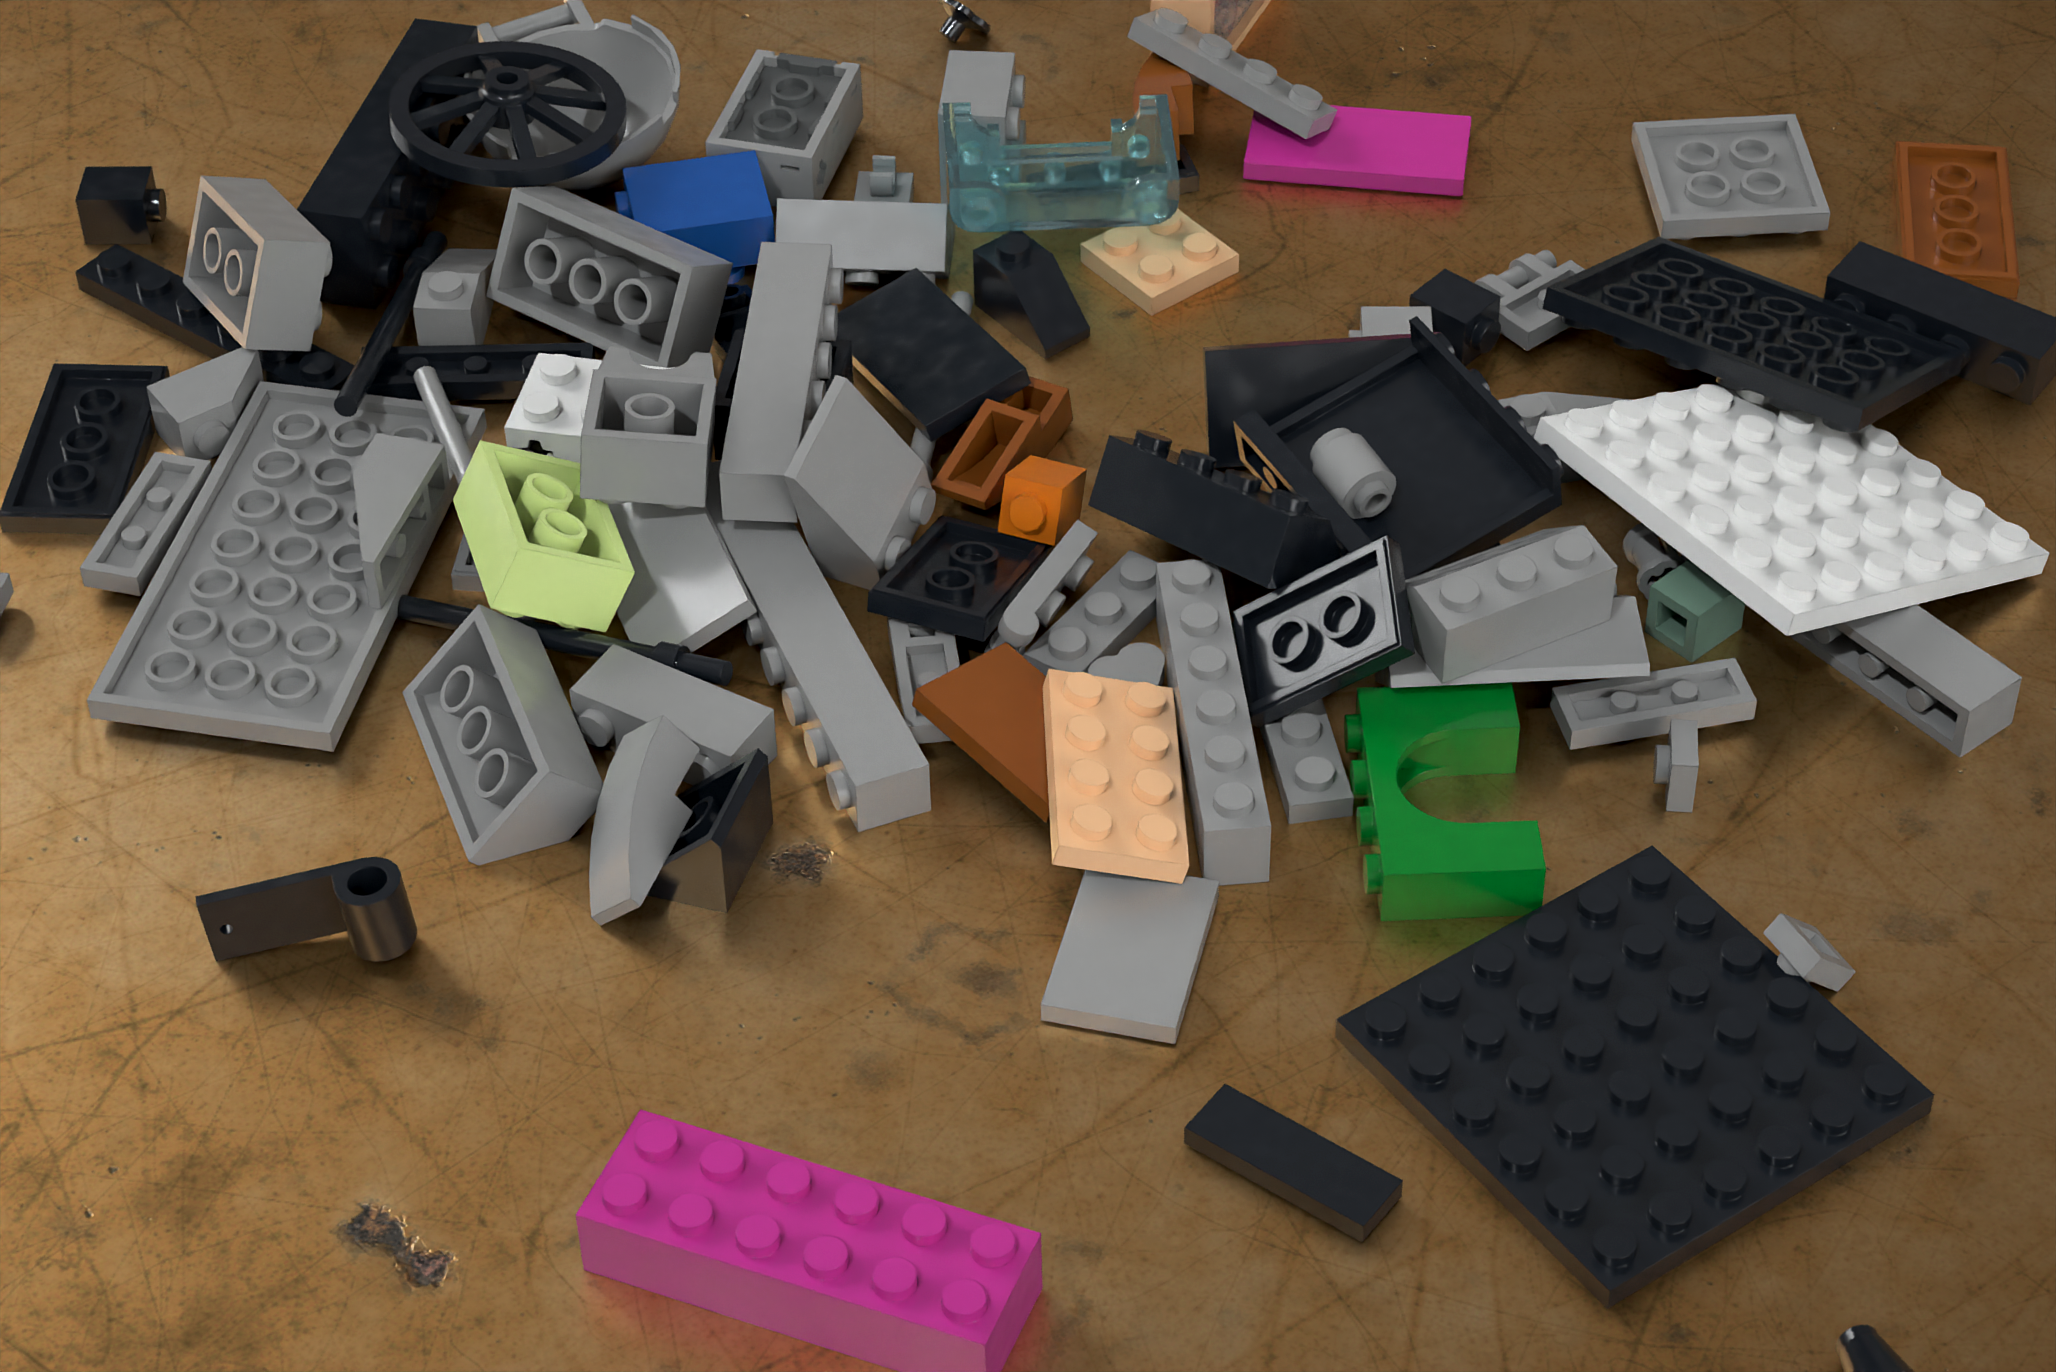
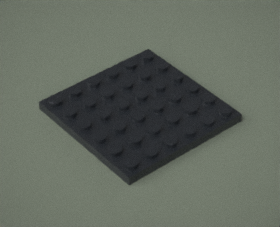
M1653 845L1336 1019L1335 1038L1606 1309L1926 1116L1931 1111L1934 1094L1807 981L1801 976L1785 973L1777 964L1778 956Z

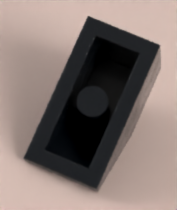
M1019 228L973 250L974 304L1041 357L1047 359L1090 337V327L1054 255Z

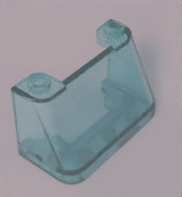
M1167 94L1139 95L1137 113L1132 119L1123 124L1122 119H1111L1110 141L1000 146L999 123L987 124V128L979 125L973 118L970 102L942 103L944 185L952 221L961 229L968 232L983 233L1150 226L1161 224L1170 219L1177 211L1180 177Z

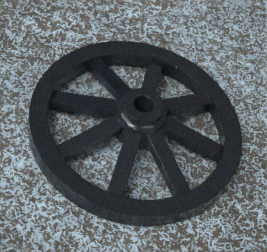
M481 42L438 52L417 62L404 72L394 84L388 100L391 135L397 146L408 158L440 176L459 182L487 187L539 186L578 176L609 158L622 142L626 130V99L620 85L612 75L583 56L561 48L530 42ZM476 70H482L485 75V79L453 77ZM565 78L587 91L544 85ZM424 92L463 95L410 114L414 103ZM551 105L604 111L605 117L599 128L592 132ZM478 110L449 148L436 143L420 131ZM536 119L576 145L555 154L537 157L528 124ZM495 127L509 129L517 159H489L470 154L490 128Z

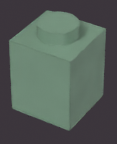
M1688 559L1650 585L1644 632L1693 663L1742 628L1745 603Z

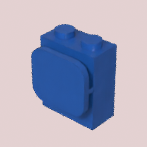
M755 150L622 168L624 191L615 192L617 213L733 263L728 284H735L743 278L745 266L758 263L761 242H775L773 213Z

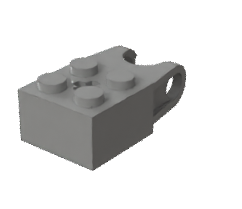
M609 346L599 369H593L581 431V499H595L607 504H622L625 502L661 504L672 509H681L688 506L705 507L714 445L717 380L714 376L711 353L695 352L681 366L670 369H653L633 361L627 347Z

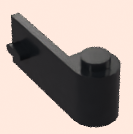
M381 857L360 858L195 896L196 906L215 961L347 931L354 953L359 957L373 962L388 961L401 956L409 950L417 937V926L400 870L395 863Z

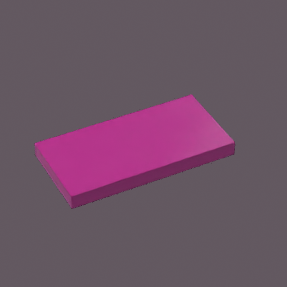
M1330 105L1337 109L1330 129L1305 139L1256 110L1253 112L1244 159L1243 179L1463 196L1472 116Z

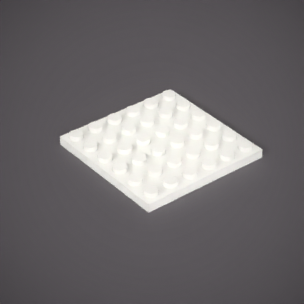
M1703 384L1698 388L1671 393L1660 392L1656 396L1629 401L1618 400L1613 402V404L1587 409L1575 408L1566 413L1540 417L1534 439L1541 445L1544 443L1548 444L1556 452L1559 459L1786 636L2039 575L2042 573L2050 554L2029 538V533L2024 528L2014 523L2006 522L1986 508L1985 502L1978 495L1961 490L1943 477L1941 470L1929 461L1918 459L1900 446L1898 439L1893 434L1875 428L1871 424L1858 432L1836 431L1825 426L1822 422L1823 418L1803 410L1787 411L1777 408L1769 402V397L1751 390H1733L1720 384Z

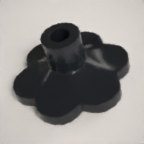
M937 0L943 5L948 15L939 32L954 43L957 42L966 28L977 29L984 34H988L990 31V25L986 21L976 16L973 11L956 0Z

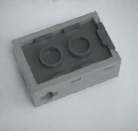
M757 49L705 142L706 157L755 150L770 206L777 207V198L822 200L863 119L860 64L842 62L840 65L835 60L786 53L775 55L773 51Z

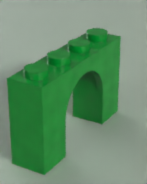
M1512 682L1399 688H1357L1355 714H1346L1344 716V743L1346 753H1357L1358 760H1351L1350 785L1354 799L1364 800V806L1357 807V838L1359 846H1370L1371 854H1364L1363 858L1364 889L1366 895L1377 894L1380 921L1524 916L1542 906L1546 865L1537 820L1482 823L1445 821L1422 812L1404 796L1415 785L1437 777L1516 773L1520 724Z

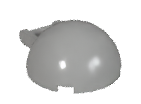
M563 0V5L491 27L489 22L477 25L479 43L493 41L530 42L561 48L583 56L612 75L624 93L626 99V130L622 142L615 152L601 164L585 173L563 181L539 186H556L566 191H588L608 186L623 179L622 168L642 166L665 141L679 107L680 62L674 46L661 30L634 14L631 16L632 25L610 19H602L601 22L594 23L582 0ZM476 70L472 74L471 72L464 73V78L485 79V75L482 70ZM565 78L544 85L587 91ZM551 105L592 132L599 128L605 117L604 111ZM478 110L466 114L469 122L478 112ZM536 119L528 124L537 157L555 154L576 145ZM491 127L480 141L484 148L494 159H517L509 129Z

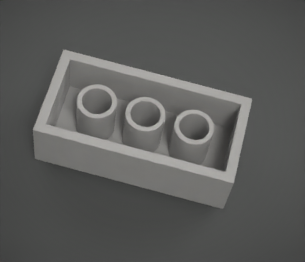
M516 187L511 190L486 297L607 351L609 346L627 347L630 357L639 365L671 368L683 365L689 360L690 355L695 352L710 353L733 263L559 187Z

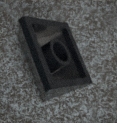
M759 748L677 796L693 813L647 896L728 913L773 824L768 756Z

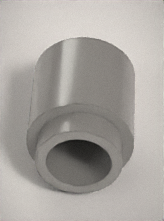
M1337 428L1327 432L1317 440L1311 449L1310 460L1313 463V474L1321 485L1353 519L1373 517L1381 513L1391 502L1396 488V478L1364 437L1360 434L1352 433L1346 428Z

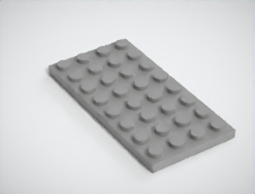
M260 381L89 694L87 704L91 718L333 752L398 616L400 597L408 595L459 487L447 458L451 493L382 609L371 608L369 606L361 561L355 491L350 486L351 467L354 459L358 455H363L376 432L441 444L424 402L366 394L357 412L351 417H344L338 414L334 408V401L340 391ZM451 405L473 455L487 428L485 410Z

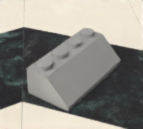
M1615 583L1611 617L1607 622L1441 684L1414 648V655L1376 672L1375 681L1390 688L1638 677L1650 676V662L1636 597L1617 595V583Z
M478 604L402 693L469 862L479 866L569 841L587 819L596 813L603 781L537 630Z

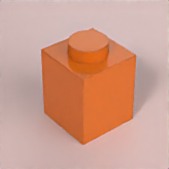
M1033 455L1027 457L1005 474L998 532L1052 546L1057 545L1077 519L1080 521L1087 469Z

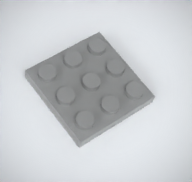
M1796 114L1633 122L1631 142L1661 238L1689 240L1695 237L1730 235L1744 237L1750 234H1800L1805 231L1828 230L1830 209Z

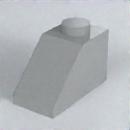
M241 347L146 386L156 432L175 455L210 460L221 454L259 382H264L258 350Z

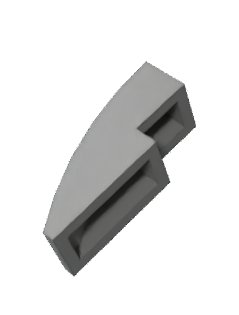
M664 715L623 736L609 765L598 799L591 837L589 890L591 918L600 926L642 905L693 813L674 794L700 748Z

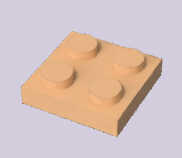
M1168 201L1081 243V262L1151 316L1239 272V254Z

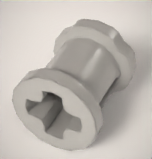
M1640 523L1628 531L1623 539V550L1628 561L1637 566L1639 571L1636 579L1637 586L1640 592L1649 600L1650 585L1655 583L1652 576L1658 581L1685 561L1683 557L1678 555L1677 550L1662 538H1660L1663 544L1661 546L1658 539L1659 536L1643 523Z

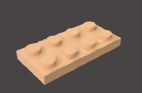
M1048 669L1043 684L1052 865L1183 884L1189 867L1173 688L1156 686L1148 682H1131L1093 676L1085 672Z

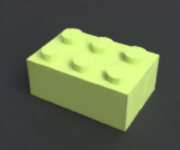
M480 440L456 491L453 503L490 609L498 610L502 614L514 618L529 616L553 621L568 629L587 628L606 632L635 574L608 504L600 500L580 498V463Z

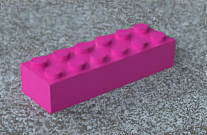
M641 1109L576 1213L583 1269L585 1271L898 1372H1001L1042 1290V1239L1039 1232Z

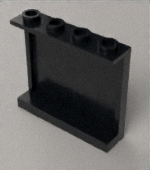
M1418 316L1409 320L1411 346L1277 423L1269 426L1254 409L1233 421L1240 460L1254 476L1263 480L1262 485L1270 494L1273 489H1279L1308 499L1309 502L1306 510L1330 520L1341 558L1386 535L1400 544L1405 580L1483 552L1561 506L1560 477L1564 474L1562 463L1556 452L1548 444L1539 445L1527 432L1525 423L1519 413L1511 406L1503 407L1491 394L1490 388L1482 374L1474 368L1468 370L1456 357L1449 340L1441 332L1434 334ZM1346 428L1352 433L1363 436L1395 476L1396 488L1391 502L1381 513L1373 517L1351 518L1314 476L1312 470L1313 463L1310 460L1311 449L1320 437L1333 429Z

